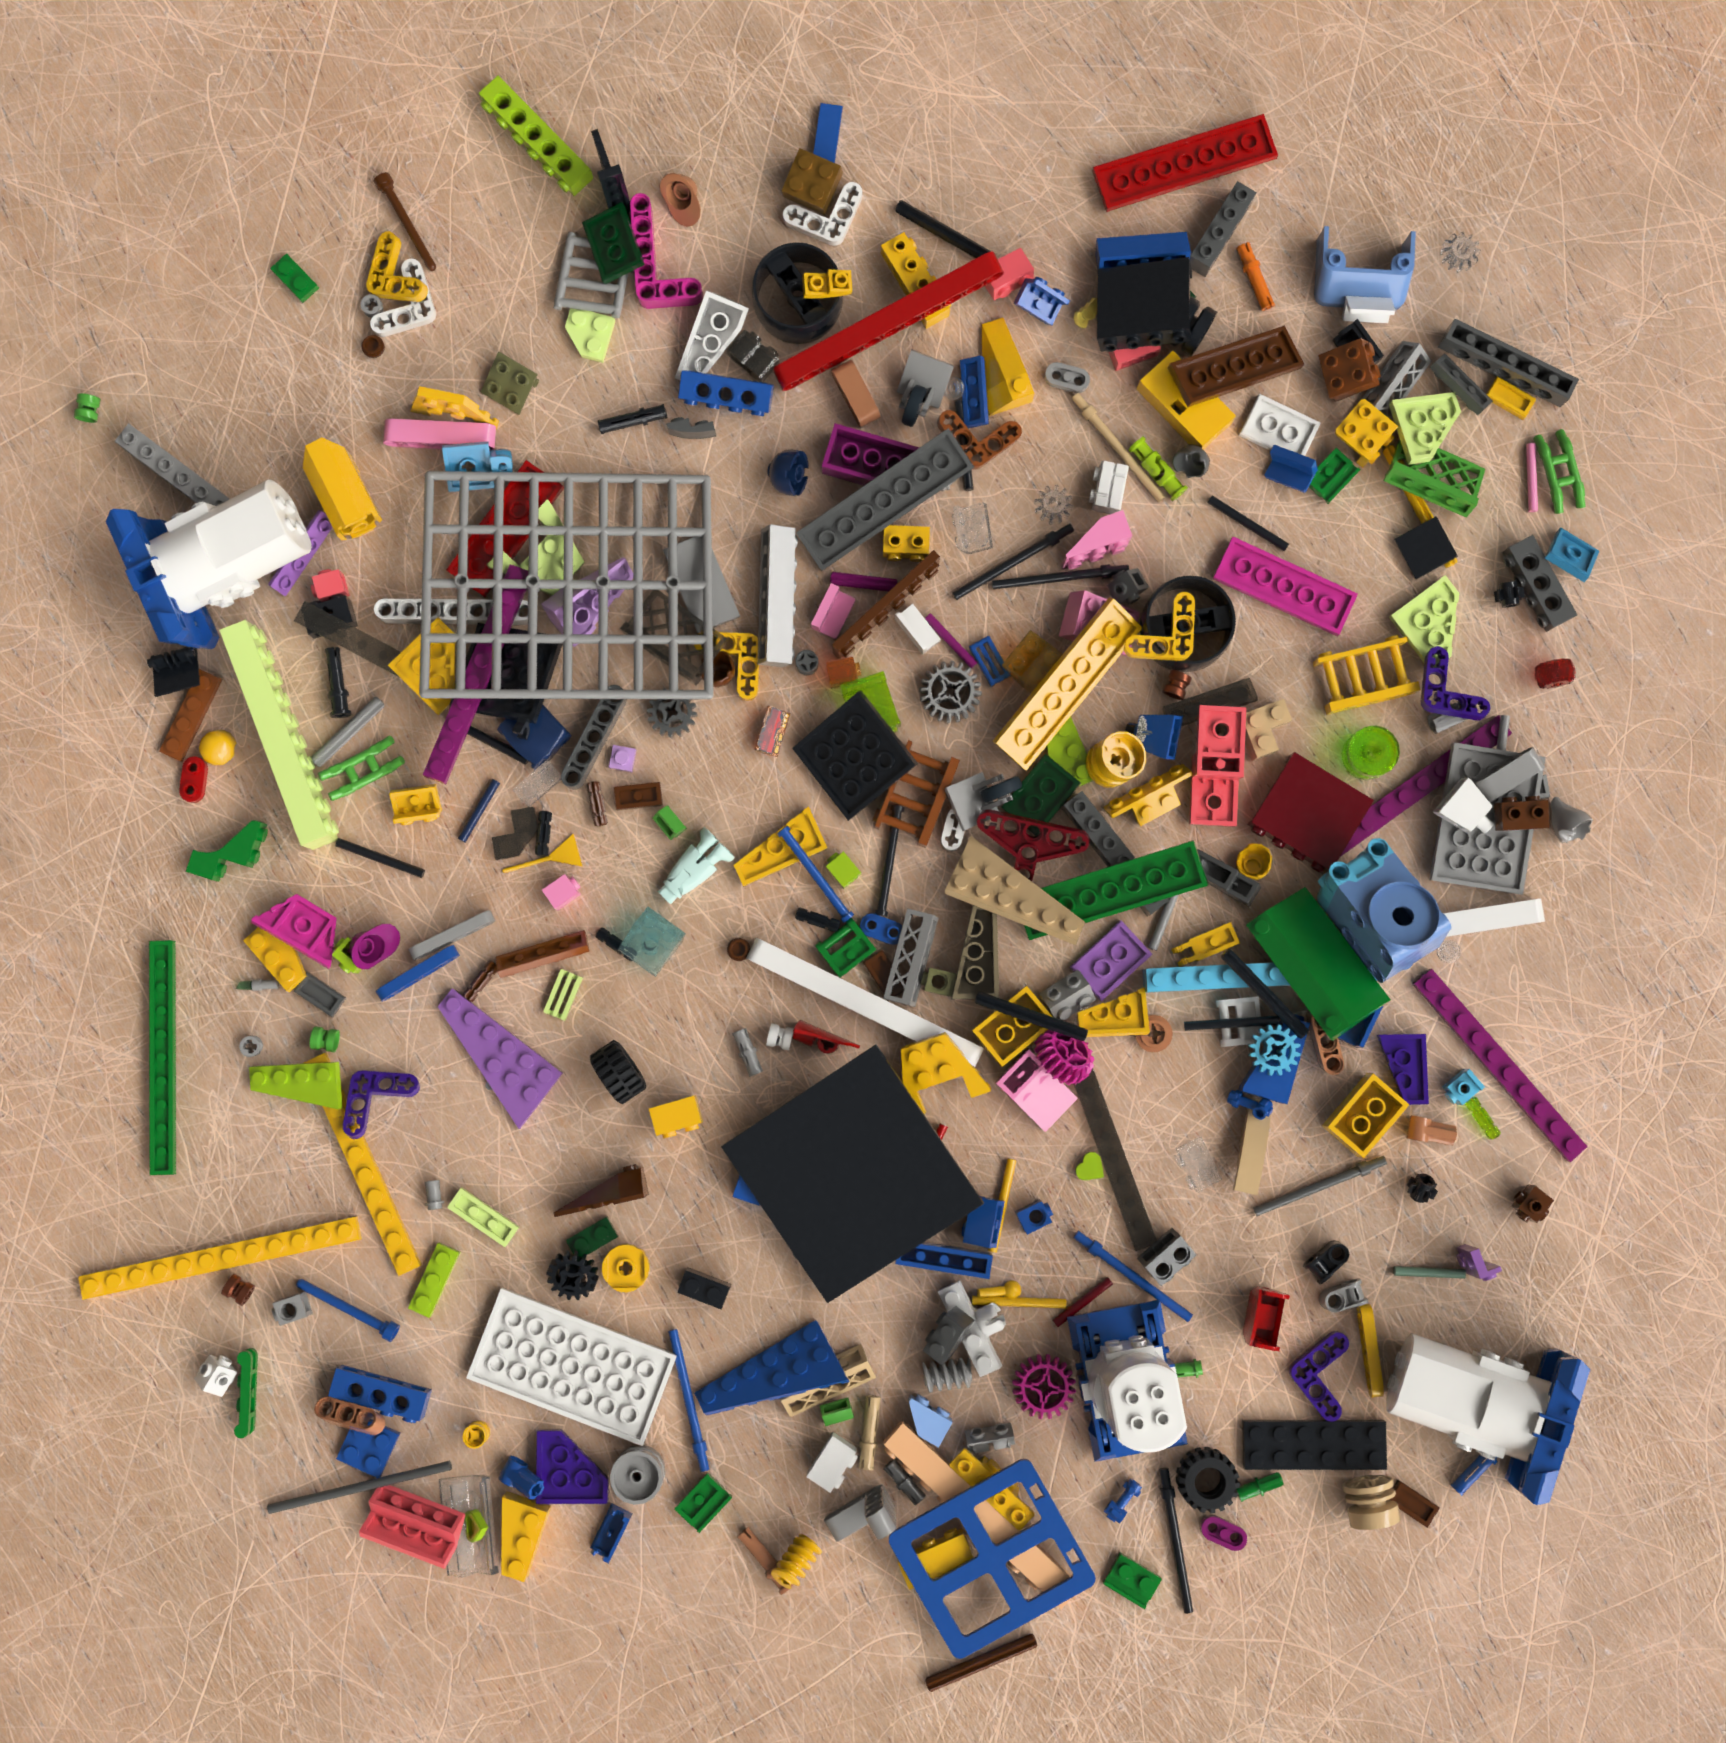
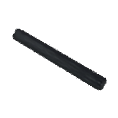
M900 200L896 206V213L974 258L991 252L903 200Z
M1227 949L1221 955V958L1297 1037L1302 1039L1308 1034L1309 1029L1231 949Z
M978 992L976 995L975 1003L1080 1041H1085L1088 1030L983 992Z

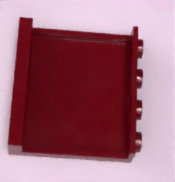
M1293 752L1286 760V765L1255 816L1247 825L1252 827L1251 831L1260 837L1265 835L1272 839L1271 843L1280 849L1285 847L1292 852L1291 856L1297 860H1306L1311 863L1310 867L1322 874L1323 872L1327 873L1330 866L1337 862L1374 800L1296 752Z

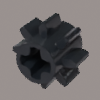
M1516 581L1499 584V589L1494 591L1495 603L1500 602L1502 608L1520 605L1519 600L1525 598L1524 587L1517 586Z
M1422 1173L1417 1174L1415 1178L1410 1177L1407 1184L1409 1187L1407 1192L1410 1193V1197L1419 1203H1427L1429 1198L1434 1200L1438 1192L1435 1189L1437 1183L1428 1174Z

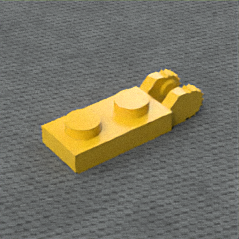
M1229 922L1187 940L1188 942L1171 950L1174 954L1182 952L1188 947L1191 948L1193 956L1185 957L1177 962L1178 966L1181 967L1240 944V941L1232 923Z

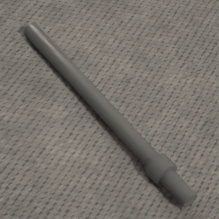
M1381 1156L1369 1162L1362 1161L1357 1163L1354 1168L1253 1207L1256 1216H1259L1359 1175L1363 1177L1371 1174L1372 1170L1387 1165L1386 1158Z

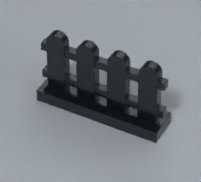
M598 129L592 130L591 133L603 169L598 171L597 174L608 209L621 202L624 204L626 211L630 212V199L620 165L611 167Z

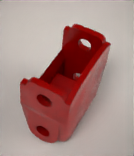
M1257 1286L1250 1291L1243 1326L1245 1343L1257 1348L1280 1352V1347L1277 1345L1285 1299L1289 1300L1290 1295Z

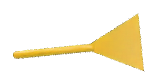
M574 834L549 856L504 868L502 872L507 873L546 861L583 867Z

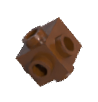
M1528 1184L1524 1190L1521 1189L1514 1196L1513 1200L1515 1202L1512 1204V1207L1517 1210L1516 1215L1526 1223L1528 1221L1538 1223L1549 1214L1548 1209L1554 1200L1537 1186Z

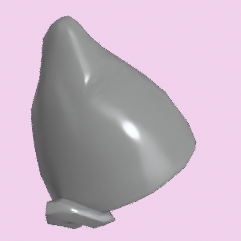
M1559 797L1552 799L1551 821L1555 835L1560 842L1567 843L1576 838L1583 840L1586 834L1590 833V825L1593 819L1586 812L1565 804Z

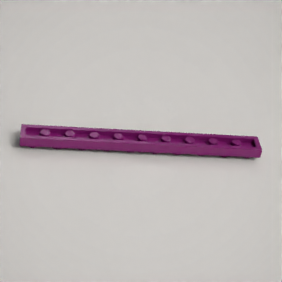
M510 564L504 579H526L528 570ZM502 588V634H509L527 589ZM493 606L481 634H492ZM477 643L465 671V689H486L492 675V643ZM454 698L423 772L424 777L445 785L447 784L481 699Z
M1497 715L1459 743L1493 748L1497 745L1500 716ZM1508 729V736H1510L1512 732ZM1450 750L1371 805L1342 855L1443 784L1446 780Z
M1429 969L1413 983V986L1567 1162L1573 1161L1588 1147L1433 969Z

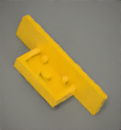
M1184 764L1173 766L1168 772L1151 778L1148 783L1131 789L1124 796L1112 799L1103 807L1104 811L1111 818H1115L1131 809L1137 824L1142 826L1181 805L1173 786L1192 776V772Z
M966 1448L949 1465L971 1487L1001 1470L998 1463L993 1459L989 1460L984 1455L978 1460ZM1015 1483L986 1499V1501L1017 1530H1021L1034 1517L1035 1512L1018 1497L1019 1487L1018 1483Z

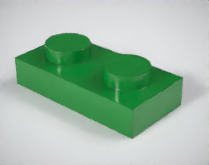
M287 253L270 268L302 303L319 289L318 285Z

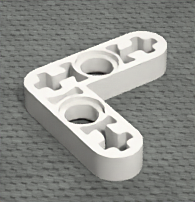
M855 182L845 184L829 219L800 206L789 205L783 211L784 223L793 230L826 244L837 246L843 242L860 205L862 188ZM855 190L856 195H853L850 204H848L849 193ZM840 209H846L850 215L846 219H840L837 216V212ZM797 213V218H794L793 221H791L789 219V215ZM806 216L803 222V226H801V220H803V217ZM811 220H816L820 223V227L817 230H810L807 224ZM837 223L839 225V236L835 235L834 238H831L830 232H834Z
M407 259L403 262L401 266L403 277H412L409 271L410 267L414 266L417 279L421 280L428 288L426 298L420 302L410 301L411 304L374 315L370 321V326L377 336H390L430 324L435 320L436 310L421 264L416 259ZM423 302L426 309L428 310V316L424 317L421 314L423 313V310L420 303ZM408 314L409 321L405 324H399L397 322L399 315ZM391 317H392V320H393L394 324L396 325V326H394V327L391 325V321H390V319H389V318H391ZM380 321H383L385 323L384 329L380 330L378 327Z

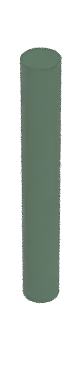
M1393 1267L1394 1276L1466 1278L1465 1269Z

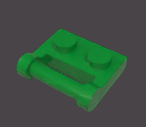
M852 917L837 932L833 933L822 943L819 941L814 945L839 978L876 951V948ZM851 931L856 934V937L834 954L830 955L827 951Z

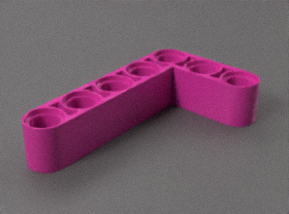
M643 193L635 194L630 201L632 229L639 249H649L648 253L642 254L645 265L634 270L636 294L639 304L646 309L698 305L703 300L701 283L697 279L657 280L651 202L647 195ZM639 205L647 206L644 210L636 209ZM640 227H648L645 232L638 231ZM644 270L651 271L648 276L640 275ZM690 289L698 290L694 295L687 294ZM669 290L675 291L673 296L668 297L664 295ZM645 292L653 293L649 298L642 297Z

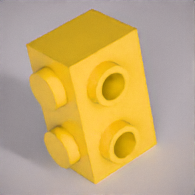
M887 526L884 529L883 558H887L889 561H901V558H908L912 562H921L929 555L930 527Z
M696 1095L649 1108L656 1136L662 1134L663 1139L677 1135L675 1130L685 1128V1132L699 1129L698 1124L703 1122Z

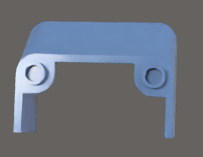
M1324 226L1316 240L1315 301L1321 306L1344 307L1346 296L1391 298L1395 310L1401 308L1406 301L1414 269L1416 231L1410 232L1402 244L1401 253L1395 255L1392 259L1390 270L1346 267L1344 253L1338 249H1328L1329 226Z

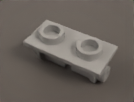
M999 1423L995 1426L976 1427L965 1431L968 1451L973 1452V1454L990 1451L988 1443H993L994 1450L1011 1448V1445H1015L1011 1423Z

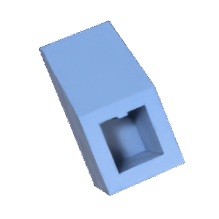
M919 1394L916 1397L910 1395L908 1398L917 1435L939 1448L953 1423L952 1418L949 1417L950 1413L939 1406L935 1409L928 1405L930 1401Z

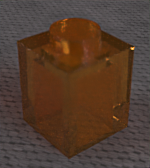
M853 657L826 662L831 689L858 683V676H862L859 662L854 663Z

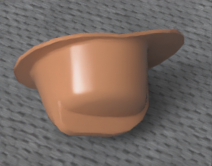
M670 173L664 176L660 183V191L671 215L680 225L686 227L693 226L701 216L696 183L690 177L683 174Z

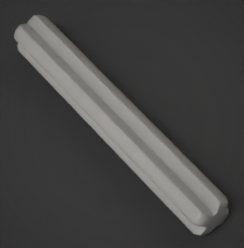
M374 697L311 757L312 762L318 767L326 763L384 708V703L378 697Z

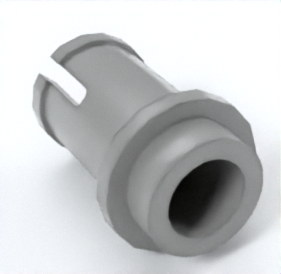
M440 1180L424 1182L427 1196L425 1206H428V1210L442 1209L444 1201H441Z

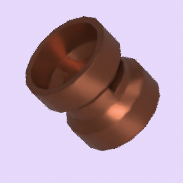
M1171 670L1168 676L1169 683L1165 684L1162 692L1171 698L1183 700L1186 695L1184 689L1190 685L1192 678L1183 672Z
M233 1274L224 1285L221 1294L227 1298L232 1297L237 1304L243 1306L252 1295L255 1285L250 1282L245 1283L241 1280L240 1276Z

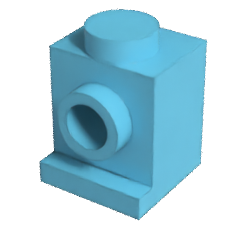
M1462 1069L1442 1086L1446 1091L1444 1094L1452 1104L1456 1103L1457 1105L1465 1104L1477 1092L1485 1088L1470 1069ZM1463 1084L1467 1087V1091L1464 1093L1460 1090Z

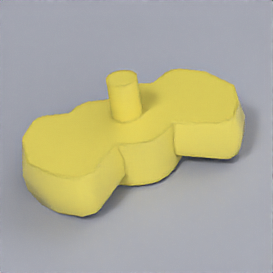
M1091 298L1090 302H1087L1084 307L1074 313L1075 324L1080 328H1086L1088 321L1095 318L1097 314V298Z

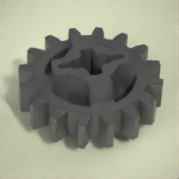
M667 699L649 701L653 708L647 709V712L652 714L648 721L650 723L655 722L652 728L654 730L660 728L659 734L661 736L668 732L669 738H672L674 733L682 737V730H685L687 733L690 732L687 727L689 724L695 726L692 717H698V714L692 711L697 707L695 703H689L692 699H673L668 703H663ZM683 702L687 706V715L681 710ZM675 708L677 715H672L671 717H669L667 711H673V709ZM657 711L663 714L662 723L658 720ZM675 723H682L677 727H672V725Z

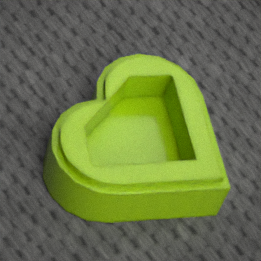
M1087 1152L1083 1156V1162L1079 1163L1075 1168L1076 1176L1081 1180L1104 1178L1100 1156L1095 1152Z
M478 1509L469 1510L465 1513V1534L470 1542H476L483 1538L488 1525Z

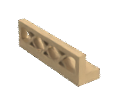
M861 1344L836 1355L850 1382L839 1386L833 1384L827 1388H816L808 1390L806 1393L780 1398L790 1417L876 1378ZM867 1369V1373L856 1376L857 1372ZM818 1390L823 1391L822 1394H819L817 1396L813 1395V1393ZM797 1400L801 1401V1403L796 1406H790V1403H793Z

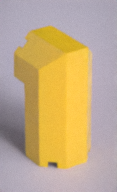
M322 437L305 445L303 470L337 537L341 540H347L345 535H351L353 539L374 530L376 527L375 521L377 520L380 523L382 518L349 452L343 446Z

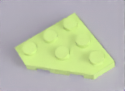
M1455 392L1395 399L1389 403L1394 423L1398 426L1397 432L1408 465L1430 462L1440 444L1461 413Z
M1445 575L1389 617L1400 633L1407 637V642L1423 662L1430 649L1437 646L1444 648L1448 652L1449 658L1452 656L1453 647L1451 646L1455 632V615L1459 601V592ZM1435 654L1433 657L1436 659V663L1433 668H1437V664L1441 660Z

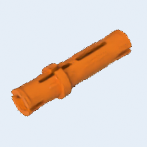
M1246 242V245L1245 243L1241 244L1236 250L1243 264V272L1247 273L1261 311L1268 310L1274 307L1275 303L1259 267L1261 264L1259 260H1256L1250 242Z

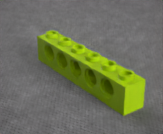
M499 75L479 92L482 108L489 115L491 113L495 115V120L503 130L508 129L512 133L511 137L519 146L523 144L527 148L526 152L534 161L539 160L543 164V170L548 176L551 177L553 175L558 180L557 184L564 192L569 191L575 196L594 179L591 169ZM508 104L506 108H500L501 105ZM517 120H524L521 124H515ZM533 135H539L538 139L530 140ZM548 151H555L551 156L545 155ZM565 166L570 167L568 171H560Z

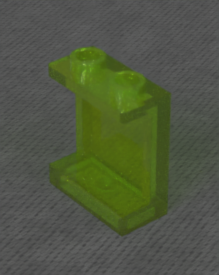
M884 671L840 685L844 702H847L858 691H862L894 733L898 731V727H901V721L898 718Z

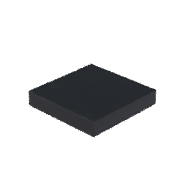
M1437 516L1394 539L1416 580L1458 557Z

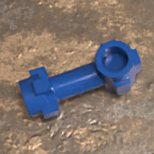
M1231 1090L1227 1103L1235 1108L1241 1105L1253 1110L1254 1117L1259 1120H1263L1266 1116L1269 1117L1273 1111V1104L1269 1099L1263 1098L1256 1102L1244 1097L1242 1091Z
M1132 1478L1123 1484L1125 1491L1115 1503L1111 1500L1104 1510L1107 1517L1113 1522L1116 1521L1119 1524L1122 1522L1127 1514V1511L1124 1509L1133 1495L1138 1497L1141 1493L1142 1486Z

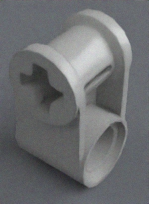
M1352 1279L1323 1290L1319 1295L1320 1305L1324 1309L1336 1313L1367 1304L1368 1299L1364 1298L1360 1285L1362 1283L1361 1279ZM1335 1294L1337 1301L1335 1305L1330 1307L1328 1299L1331 1295Z

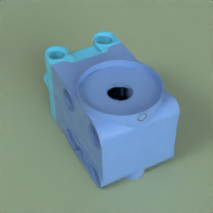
M1381 838L1372 839L1366 849L1347 864L1344 862H1334L1328 872L1318 880L1321 886L1317 894L1318 903L1341 931L1345 940L1374 978L1380 983H1383L1402 970L1409 969L1413 963L1439 948L1452 928L1450 921L1439 910L1438 904L1431 893L1420 885L1388 843Z

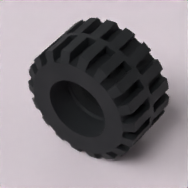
M612 1040L590 1055V1062L596 1074L617 1102L623 1105L646 1089V1082L641 1072L619 1042Z
M1199 1447L1195 1448L1194 1453L1189 1451L1186 1453L1188 1457L1180 1460L1181 1467H1177L1176 1470L1178 1474L1176 1483L1179 1486L1178 1489L1181 1495L1192 1508H1197L1200 1512L1205 1513L1207 1510L1212 1514L1216 1513V1509H1219L1220 1512L1225 1510L1224 1505L1228 1504L1230 1506L1233 1503L1232 1497L1236 1498L1238 1495L1236 1488H1240V1482L1237 1480L1239 1475L1235 1470V1466L1217 1449L1212 1450L1210 1447H1205L1204 1450H1201ZM1205 1468H1215L1220 1472V1481L1217 1487L1209 1492L1198 1491L1195 1487L1197 1474Z

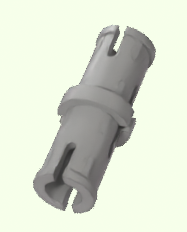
M747 1029L732 1033L740 1051L739 1057L743 1059L749 1077L763 1072L756 1055L757 1049L753 1047Z

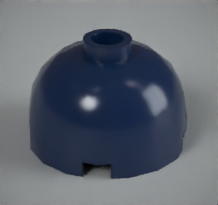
M791 449L784 450L774 457L768 465L767 474L775 490L789 496H799L802 494L808 480V476H804L805 468L809 469L807 455L803 451Z

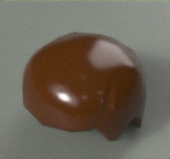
M720 650L713 651V687L718 688L729 684L735 675V665L732 658L727 652ZM703 657L702 660H701L702 670L700 671V674H701L702 679L704 680V657Z

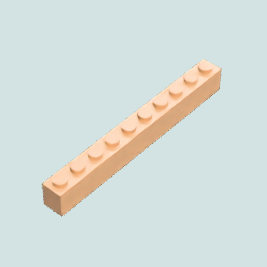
M903 1419L884 1439L885 1452L893 1459L899 1458L903 1462L902 1467L911 1476L915 1473L921 1479L919 1483L927 1491L933 1490L938 1495L937 1500L940 1503L971 1487L950 1468V1462L926 1440L919 1437L917 1432ZM986 1500L974 1507L993 1543L998 1544L1022 1531V1529L1017 1530ZM1039 1545L1030 1548L1007 1563L1017 1574L1021 1571L1027 1577L1025 1581L1034 1590L1039 1588L1042 1592L1072 1576ZM1069 1600L1061 1603L1058 1607L1062 1609Z

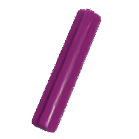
M832 572L830 576V584L832 583L836 586L888 592L898 583L897 579L840 572Z

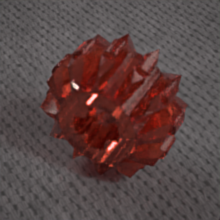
M1568 658L1546 661L1535 667V680L1539 688L1542 689L1563 687L1576 680L1575 667L1571 659Z

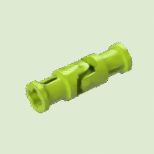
M1143 436L1128 451L1130 453L1133 452L1141 461V466L1148 470L1150 476L1159 487H1163L1169 493L1170 499L1173 502L1188 487L1181 484L1175 477L1173 469L1161 459L1157 451H1153L1145 442L1146 438ZM1164 472L1163 477H1159V476H1158V475H1160L1161 473Z

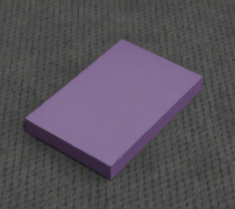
M1120 920L1075 961L1070 968L1073 972L1076 970L1081 972L1090 984L1094 995L1102 1001L1142 965L1152 953Z

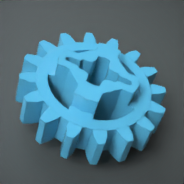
M1267 1025V1031L1259 1028L1258 1033L1260 1035L1251 1036L1255 1043L1248 1044V1047L1253 1049V1052L1249 1053L1248 1056L1255 1057L1252 1065H1261L1259 1071L1264 1072L1267 1069V1074L1270 1076L1273 1075L1274 1070L1278 1076L1282 1075V1069L1290 1072L1289 1065L1298 1064L1294 1057L1301 1056L1295 1049L1301 1045L1293 1042L1297 1036H1289V1028L1281 1031V1025H1276L1274 1030L1271 1025ZM1277 1034L1283 1037V1039L1277 1041L1270 1035ZM1261 1042H1262V1044H1263V1050H1262V1052L1260 1053V1052H1259V1047H1260V1044H1261ZM1271 1045L1279 1046V1049L1276 1050L1278 1055L1270 1054V1051H1272ZM1289 1047V1055H1288V1058H1287V1057L1285 1056V1055H1286V1049ZM1271 1059L1274 1060L1278 1064V1066H1270L1265 1062Z

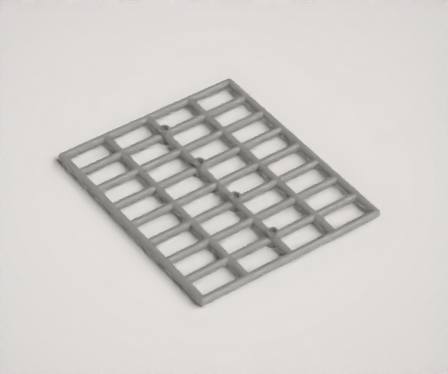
M427 471L425 473L420 697L464 699H712L713 614L710 476ZM434 480L460 481L459 525L433 524ZM469 481H495L494 525H468ZM504 481L529 482V525H503ZM539 482H564V526H538ZM573 482L599 483V526H573ZM608 483H633V527L608 526ZM642 483L668 484V527H643ZM677 484H702V528L677 527ZM433 534H459L458 574L455 576V579L432 578ZM468 534H494L493 579H468ZM503 535H529V566L526 579H503ZM538 535H564L563 580L539 579ZM573 535L599 536V576L596 580H573ZM608 536H633V580L609 579ZM643 536H668V578L666 581L643 580ZM677 537H702L703 581H680L677 577ZM431 588L457 589V633H430ZM470 588H493L492 634H466L467 592ZM502 588L527 589L528 634H502ZM540 589H563V634H537V603ZM573 589H597L598 634H573ZM610 589L633 590L634 635L608 634V593ZM643 590L667 591L669 635H643ZM680 590H703V635H678V593ZM430 643H456L455 689H429ZM466 643H492L491 689H465ZM502 643H528L527 689H501ZM537 643L563 644V689H537ZM572 644H598V690L572 689ZM608 644H634V690H608ZM643 644H669V690H643ZM678 644H704V690H678Z

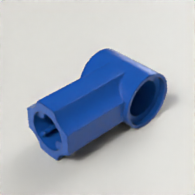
M509 1456L498 1479L505 1485L516 1488L529 1499H535L538 1495H541L544 1489V1481L527 1468L528 1464L515 1456Z

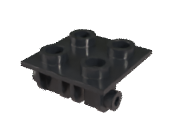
M184 647L178 650H171V655L168 652H164V656L162 654L152 655L150 659H147L149 668L153 667L155 697L200 686L197 648Z

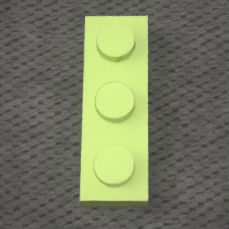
M463 1187L459 1189L447 1207L504 1247H507L519 1229L518 1225Z

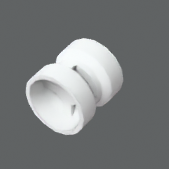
M771 1023L766 1046H780L783 1050L789 1051L794 1028L786 1027L784 1029L780 1028L777 1024Z

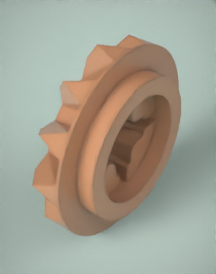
M1158 1015L1148 1016L1150 1031L1153 1023L1155 1031H1163V1034L1156 1036L1155 1044L1152 1037L1135 1035L1138 1045L1144 1050L1160 1052L1171 1043L1173 1036L1172 1028L1165 1018Z

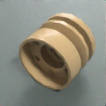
M1365 1475L1343 1483V1491L1347 1493L1345 1501L1355 1504L1347 1510L1352 1528L1373 1530L1393 1526L1400 1522L1401 1517L1398 1503L1389 1500L1396 1495L1395 1490L1391 1488L1394 1485L1391 1476Z

